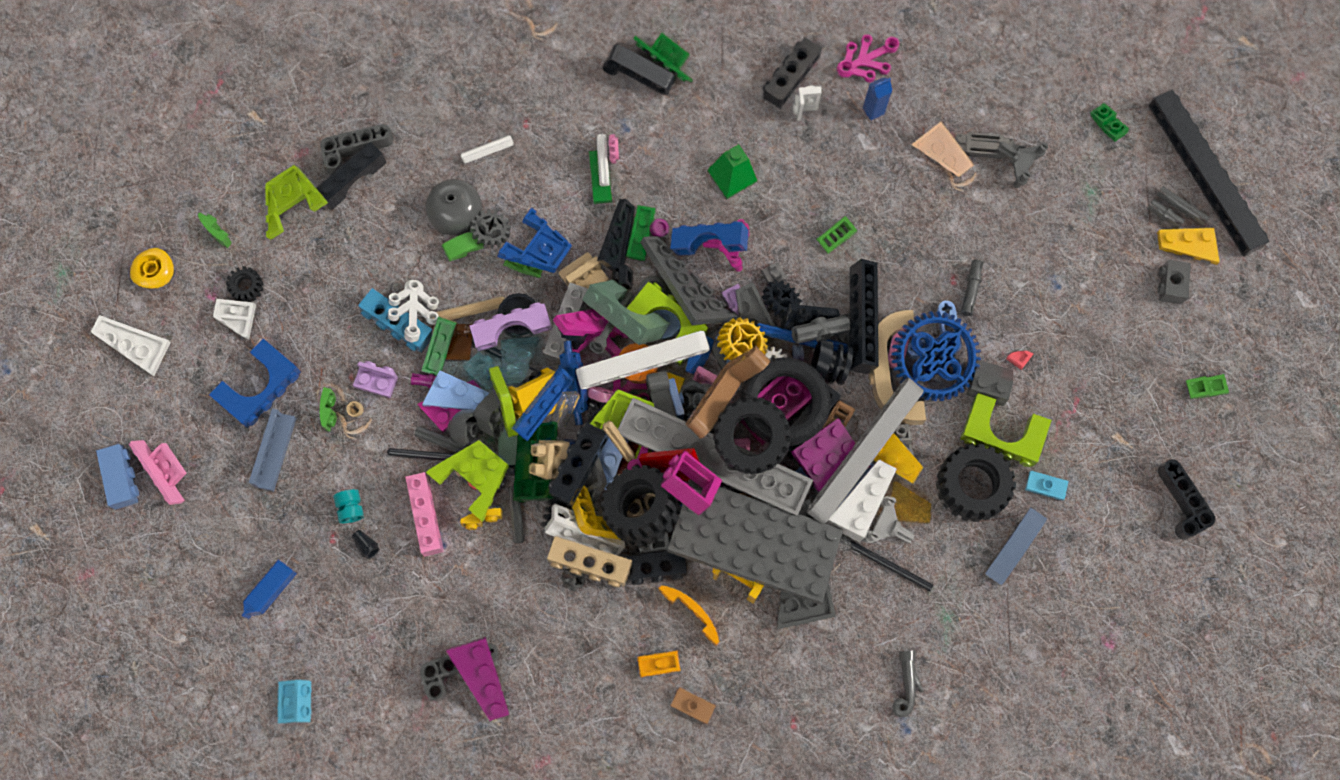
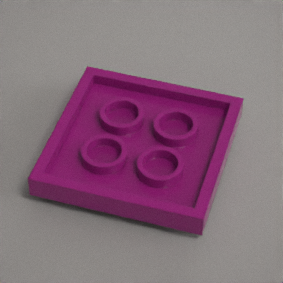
M839 418L821 429L813 438L793 449L791 453L807 477L813 480L812 484L819 493L856 443Z

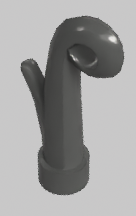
M899 651L906 700L897 699L893 703V712L898 717H906L912 712L915 704L916 687L920 692L924 691L915 668V651ZM900 704L905 706L903 711L899 709Z

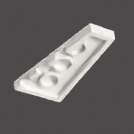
M100 315L91 330V333L152 376H155L171 343L164 338Z

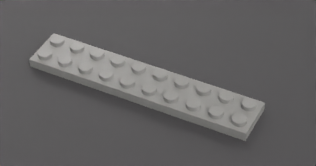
M632 398L618 427V431L623 438L654 452L694 448L700 463L722 480L721 483L798 516L813 482L812 479L779 464L773 469L760 474H746L734 470L720 458L715 448L713 434L708 433L700 439L686 425L685 421L635 398ZM736 445L741 452L755 455V453Z

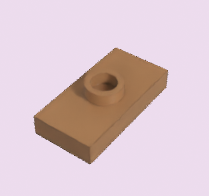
M679 687L671 707L708 724L716 705Z

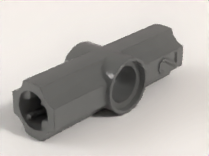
M845 315L830 319L819 317L808 324L794 326L792 328V338L797 344L812 340L818 342L819 339L828 340L834 335L848 333L850 331V321Z

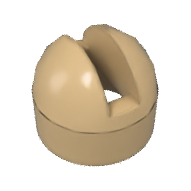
M356 401L350 402L346 408L347 413L352 417H359L364 412L362 404ZM354 405L359 409V412L353 408Z

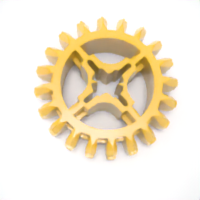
M741 317L736 320L733 318L726 322L723 328L719 330V335L716 339L719 341L717 347L722 348L719 354L725 355L724 360L729 359L731 361L755 346L766 355L768 346L765 343L768 339L763 337L765 332H760V326L756 327L754 325L755 321L749 323L748 318L744 320Z

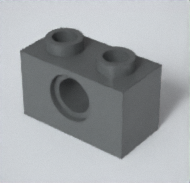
M1168 260L1160 267L1159 276L1161 277V283H1159L1157 290L1158 294H1160L1159 301L1182 304L1188 299L1191 263Z

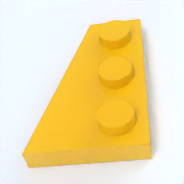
M1214 228L1165 229L1157 232L1159 250L1178 255H1188L1196 260L1203 259L1215 265L1220 262Z
M894 433L874 458L876 462L880 460L896 468V474L913 484L923 469L920 462Z

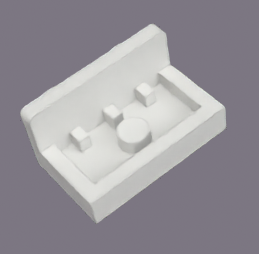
M810 85L799 88L798 95H795L794 98L795 104H793V114L797 115V121L801 120L803 111L818 110L821 86L815 87Z

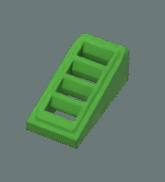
M844 216L816 240L829 254L856 234L857 229ZM845 225L849 232L846 233L841 226ZM837 229L844 235L843 237L837 234ZM830 234H833L838 241L835 242L830 237ZM827 238L832 246L829 247L824 239Z

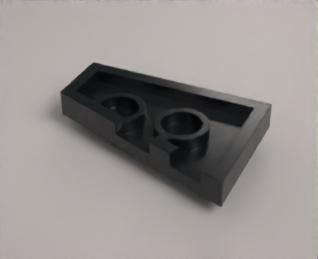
M789 304L780 325L782 329L792 330L794 326L808 324L819 317H825L826 319L839 317L840 313L837 308Z

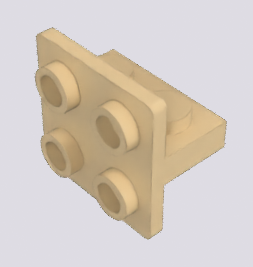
M588 252L558 272L567 286H569V283L589 288L590 284L609 281V278L601 269V263L597 261L598 258L596 256L593 258Z

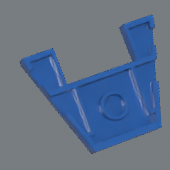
M531 208L525 215L522 223L537 230L536 235L524 251L506 242L498 252L497 257L555 273L571 250L572 245L558 231H553L547 225L548 222L544 218L540 219L536 215V211Z

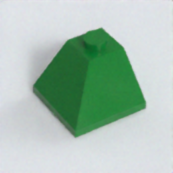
M739 144L724 152L707 169V172L726 199L758 181L748 156Z

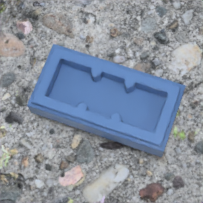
M672 378L669 379V391L678 419L683 420L684 410L682 404H684L682 392L678 393L675 379Z

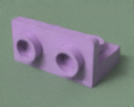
M365 361V363L358 362L359 370L353 387L391 398L398 379L394 370L383 366V368L376 367V364L370 361Z

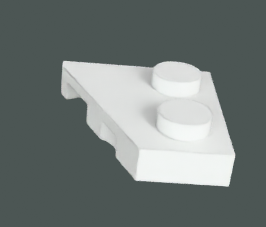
M216 299L213 317L245 339H249L256 305L252 302Z

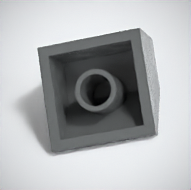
M981 360L976 361L980 367L974 368L976 372L974 375H971L973 380L969 383L970 387L966 395L975 397L980 393L996 399L995 404L1004 406L1010 397L1013 385V370Z

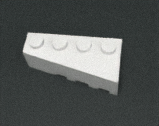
M878 460L833 513L826 524L843 529L842 534L861 542L868 532L896 472V468Z

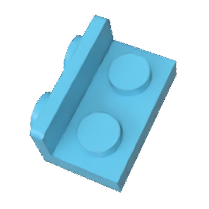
M291 680L278 682V724L311 721V681Z

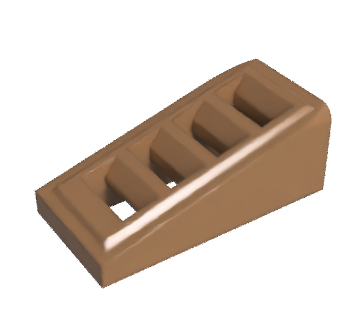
M839 400L823 428L835 420L834 416L844 420L842 424L846 427L855 409ZM839 409V410L843 411L844 413L848 414V416L844 415L843 413H841V412H839V411H837V410Z

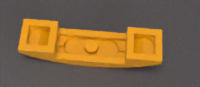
M663 585L659 587V592L672 604L679 599L706 625L701 633L715 646L719 644L717 631L711 619L699 604L674 588Z

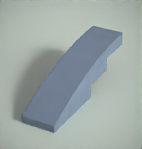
M1030 507L1008 537L1007 542L996 555V558L985 574L1000 585H1003L1041 530L1047 518Z

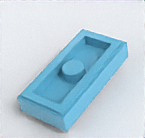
M1029 471L1025 490L1063 501L1065 500L1069 481Z

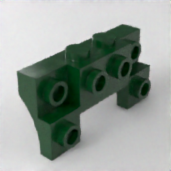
M558 422L541 423L528 441L519 434L517 435L513 501L524 503L533 500L541 502L553 499L548 489L552 479H544L530 474L529 468L531 463H537L538 456L531 454V445L538 444L539 440H557Z

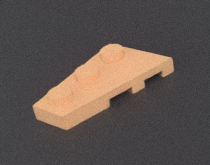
M942 122L911 144L958 177L974 166Z

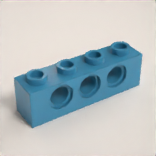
M372 288L358 305L362 311L360 314L368 320L371 318L375 320V324L382 330L388 329L391 335L398 341L404 340L406 342L405 345L411 350L415 351L417 349L422 353L430 343L433 329L417 319V326L420 329L419 340L416 342L407 341L404 338L405 328L409 326V313L406 312L401 315L399 323L392 325V320L388 318V311L390 308H398L399 306L390 305L388 298ZM379 309H385L382 314H376Z

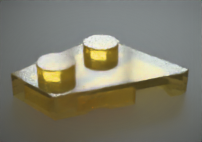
M893 482L891 497L896 499L894 508L898 518L897 521L929 524L931 503L898 482Z

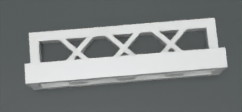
M557 504L552 506V518L545 527L546 534L617 556L625 548V541L584 534L577 525L574 511ZM558 513L563 514L565 518L558 516Z

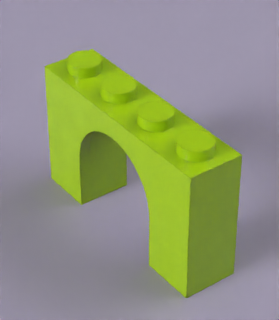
M648 281L627 307L628 310L640 315H648L657 310L672 312L678 318L681 326L676 338L699 331H704L706 334L708 331L707 324L692 325L680 305L676 303L677 300L670 294L665 295L662 292L663 289L655 282L651 284ZM685 359L677 361L675 363L680 366Z
M978 393L973 399L960 440H963L967 445L973 444L977 446L978 444H984L986 449L991 446L995 448V453L999 454L1001 452L1004 455V459H1014L1026 467L1036 465L1052 420L1033 413L1028 418L1021 440L1013 443L1001 441L992 433L990 428V417L996 399Z

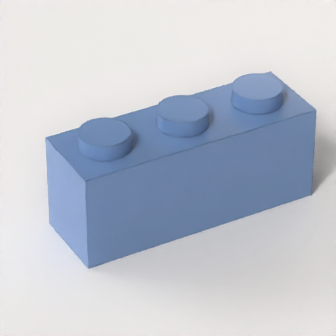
M120 444L97 450L96 453L108 506L116 510L138 503L137 496H139V490L134 485L133 478H135V472L130 467V451Z

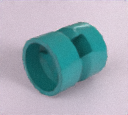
M351 489L334 494L335 507L339 508L337 511L339 523H352L364 518L363 508L359 505L361 502L359 490Z

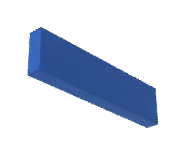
M559 367L512 429L528 441L575 379L563 368Z

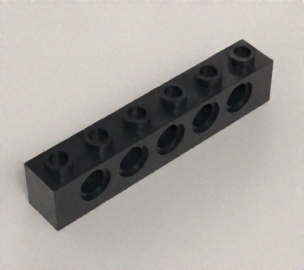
M861 258L849 267L850 346L853 348L850 371L868 374L879 367L878 263Z

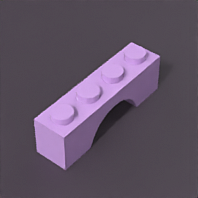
M534 303L527 309L517 308L507 315L497 314L490 320L480 319L475 321L473 325H470V329L477 350L481 351L497 346L498 338L502 331L513 325L524 326L534 335L552 330L545 304Z

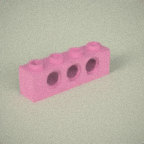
M425 472L407 476L406 482L421 554L426 557L442 553L444 550L429 477Z

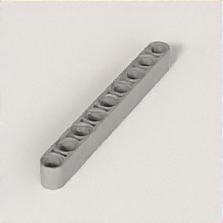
M908 377L900 384L810 504L806 512L822 524H825L920 398L924 390Z

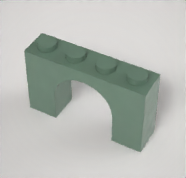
M609 280L590 284L582 300L638 345H642L662 338L670 323L656 312L640 315L622 306L620 303L628 290L618 282Z

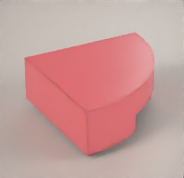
M1016 351L1008 355L1006 359L1022 370L1033 353L1029 351Z

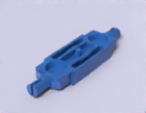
M571 340L563 341L565 353L559 355L561 365H558V368H563L575 379L563 396L567 404L568 413L574 414L575 425H582V413L588 410L587 389L580 388L576 369L583 367V362H581L580 353L572 351Z

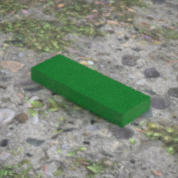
M589 151L594 204L612 203L611 185L600 186L597 151Z
M637 205L626 258L645 261L647 252L642 246L641 240L643 237H650L651 235L650 224L654 221L656 208Z
M440 316L437 318L421 371L437 376L439 371L443 370L457 322Z

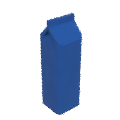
M884 77L869 84L863 110L870 120L885 114L893 90L891 78L887 79Z
M278 559L244 599V613L241 616L249 619L251 616L263 615L297 573Z

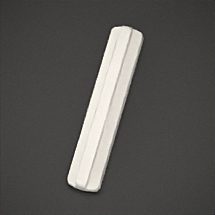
M599 134L596 136L600 186L603 187L610 184L607 140L605 134Z
M510 135L463 152L461 153V158L464 163L471 162L513 146V140Z

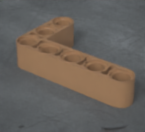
M755 346L728 362L720 371L686 422V425L700 439L705 437L741 383L764 370L770 363V360Z

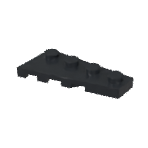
M619 199L597 259L598 262L612 272H619V265L625 264L635 208L627 199Z

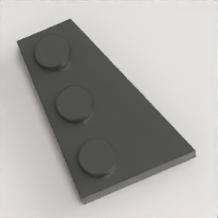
M753 282L735 290L738 314L742 320L748 318L749 323L755 321V326L761 323L775 327Z

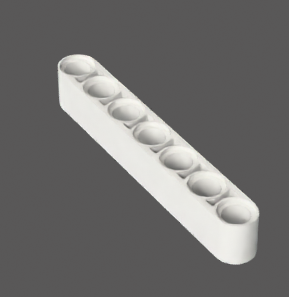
M699 331L576 369L580 388L588 389L710 351L705 332Z

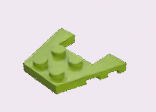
M295 165L265 183V205L268 206V215H266L268 231H266V237L271 240L284 232L279 215L306 198L310 210L314 212L327 204L326 199L299 167Z
M617 389L589 424L602 430L603 424L611 421L618 429L632 398L654 407V403ZM639 445L637 448L635 459H637L638 454L642 447L641 445Z
M478 440L432 467L426 473L441 485L455 470L482 494L468 510L483 522L509 465Z

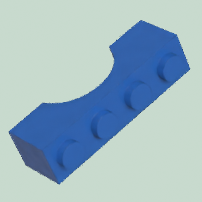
M734 221L730 224H698L691 227L681 225L678 228H672L670 249L677 256L695 255L700 245L708 240L716 239L720 240L729 252L747 251L749 230L739 221Z

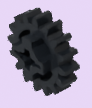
M777 280L769 282L762 291L764 293L762 298L766 300L764 305L769 306L768 311L773 310L774 315L780 314L781 318L784 317L789 304L800 305L802 300L798 299L800 294L794 292L796 288H791L790 283L785 285L783 280L779 283Z

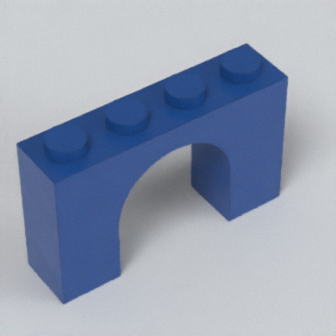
M262 339L250 351L254 358L263 364L269 372L268 385L260 394L252 397L241 396L224 381L209 394L246 428L253 426L258 421L259 416L270 409L272 402L277 397L282 396L286 391L285 388L290 383H294L301 373L291 361L265 339Z

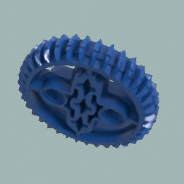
M931 311L928 312V315L922 313L921 318L915 316L914 321L909 320L908 325H903L904 331H898V335L901 338L896 337L894 339L898 345H892V348L897 349V352L891 353L892 356H896L892 363H897V367H894L893 370H899L900 372L896 377L903 378L900 384L909 377L924 390L920 398L924 395L925 400H929L931 397L932 401H937V399L944 401L945 398L949 400L952 398V395L957 397L958 392L963 393L964 387L969 388L970 384L968 381L972 382L973 377L971 375H974L976 372L974 368L980 367L976 361L981 360V357H976V353H980L981 350L975 349L979 342H973L976 335L970 336L972 329H965L967 323L960 325L961 319L955 320V315H950L948 318L947 312L941 316L940 311H937L935 315ZM940 323L953 328L955 332H943L935 340L927 332L916 333L915 330L926 324ZM960 336L966 345L968 355L967 366L963 376L960 375L962 369L960 363L953 357V354L960 347ZM909 337L912 338L911 347L913 351L919 356L912 366L913 378L909 375L904 362V349ZM921 338L924 339L926 343L924 348L920 347L919 340ZM947 339H950V340H951V341L949 342L950 346H947V343H948ZM934 353H938V355H937V358H938V359H937V360H934V358H935V354H934ZM949 364L953 367L952 374L947 372ZM921 367H925V374H921L923 371ZM936 373L947 381L957 380L954 385L940 390L928 389L917 383V381H929Z

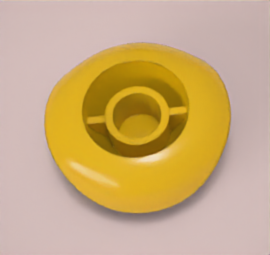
M150 248L138 254L130 268L132 281L140 287L151 289L166 285L174 273V266L170 256L159 248Z

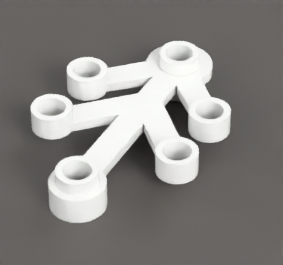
M417 280L407 281L404 290L398 294H390L388 300L390 305L397 306L401 300L408 296L410 297V300L402 306L390 308L388 311V318L392 321L398 320L401 315L409 311V326L405 328L404 338L409 342H416L420 337V329L417 326V311L426 318L429 324H436L439 317L436 312L428 311L417 301L419 297L431 310L437 309L439 300L436 297H430L423 291V284Z

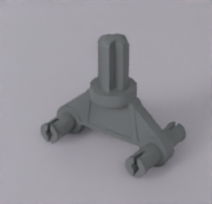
M1004 141L1000 143L997 150L1011 159L1010 162L1012 163L1016 179L1014 183L1015 188H1020V186L1028 182V178L1031 176L1028 170L1034 160H1037L1046 153L1047 143L1043 142L1041 145L1026 149L1018 148V150Z

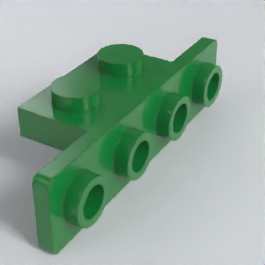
M661 32L652 47L641 38L633 37L637 41L636 46L643 51L645 49L650 51L649 56L656 61L660 59L664 62L662 66L670 72L672 70L677 72L676 77L683 82L686 80L689 82L693 81L689 75L681 70V67L691 54Z

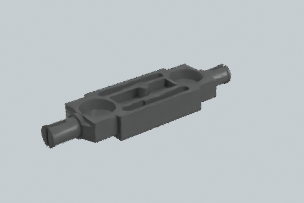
M967 132V134H958L955 139L966 155L972 157L1008 158L997 150L1002 141L1016 150L1018 148L1025 149L1026 145H1015L1013 138H1004V135Z

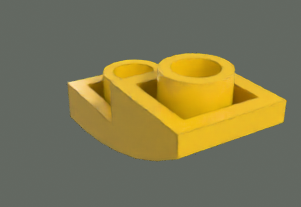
M501 508L488 509L485 521L497 522V519H502L503 511ZM473 513L460 519V524L466 530H477V527L483 526V522Z

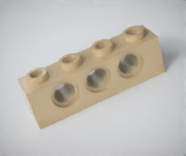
M556 536L547 558L548 562L551 563L550 566L554 568H569V572L580 576L582 573L588 574L592 580L600 582L603 579L609 581V585L617 588L620 585L625 586L632 565V560ZM567 553H574L576 557L573 561L568 562L565 560ZM586 559H593L595 561L594 566L591 568L585 567L584 561ZM605 565H612L614 571L610 574L604 573L603 567Z

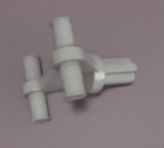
M883 497L879 506L883 509L873 530L867 532L862 540L863 542L874 543L889 536H896L906 543H910L913 540L914 533L902 527L901 522L897 521L898 518L894 508L896 499L894 497Z

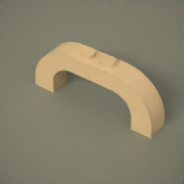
M913 310L890 314L878 325L879 367L869 373V384L873 386L874 398L881 410L894 394L891 387L887 341L898 331H904L902 326L908 325L909 320L914 321ZM924 401L916 402L901 424L923 425L926 421Z

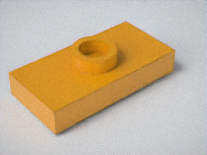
M677 651L637 657L640 678L680 672Z

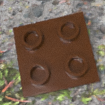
M473 324L456 325L446 360L470 361L472 345L470 325Z

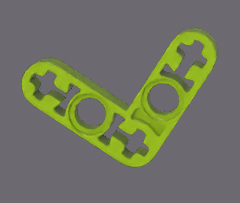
M498 366L488 368L492 384L500 401L508 438L517 436L518 433L512 429L516 420L512 399Z

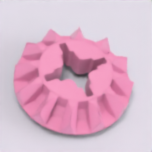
M610 134L609 155L612 164H616V160H619L618 138H615V134Z

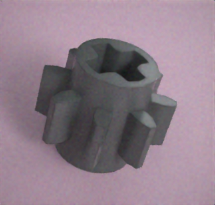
M564 569L560 577L564 582L562 586L574 592L576 588H582L586 579L583 573L580 576L569 572L570 569Z

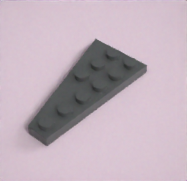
M810 499L804 500L798 514L814 519L806 512L811 504ZM829 583L821 605L780 591L777 629L836 617Z

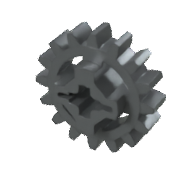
M490 209L487 210V213L480 211V216L476 215V220L471 221L470 233H473L472 239H478V245L484 243V248L490 245L491 249H493L495 244L501 247V243H506L507 238L510 237L511 225H508L509 219H503V213L497 215V210L494 213H491Z

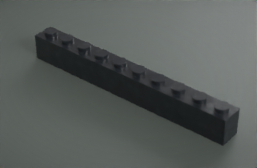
M1172 89L1154 97L1148 107L1242 256H1247L1263 248L1269 242L1266 232L1262 230L1257 218L1249 210L1247 202L1240 196L1236 185L1232 183L1227 171L1219 163L1218 157L1210 149L1208 141L1203 138L1199 127L1191 119L1188 110L1182 105L1179 96Z

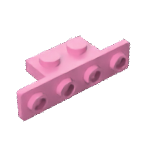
M144 440L131 441L129 446L133 450L134 455L137 456L144 470L152 478L154 485L158 487L165 501L169 505L183 503L184 498L175 485L187 473L167 443H161L152 452Z

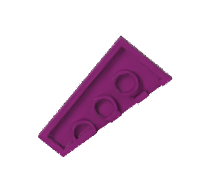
M486 637L447 648L446 652L489 721L508 716L509 710Z

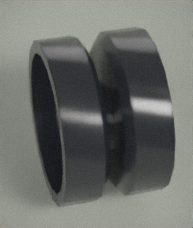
M511 294L503 299L499 305L498 314L507 315L517 308L527 309L536 302L527 294ZM513 325L504 330L507 335L514 339L523 340L534 335L528 328L521 325Z

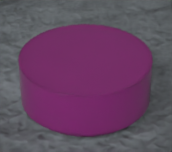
M658 218L650 224V232L654 237L662 238L668 234L669 225L664 219Z

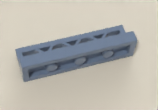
M272 408L249 483L255 488L274 492L297 419L295 416L282 414L278 409Z

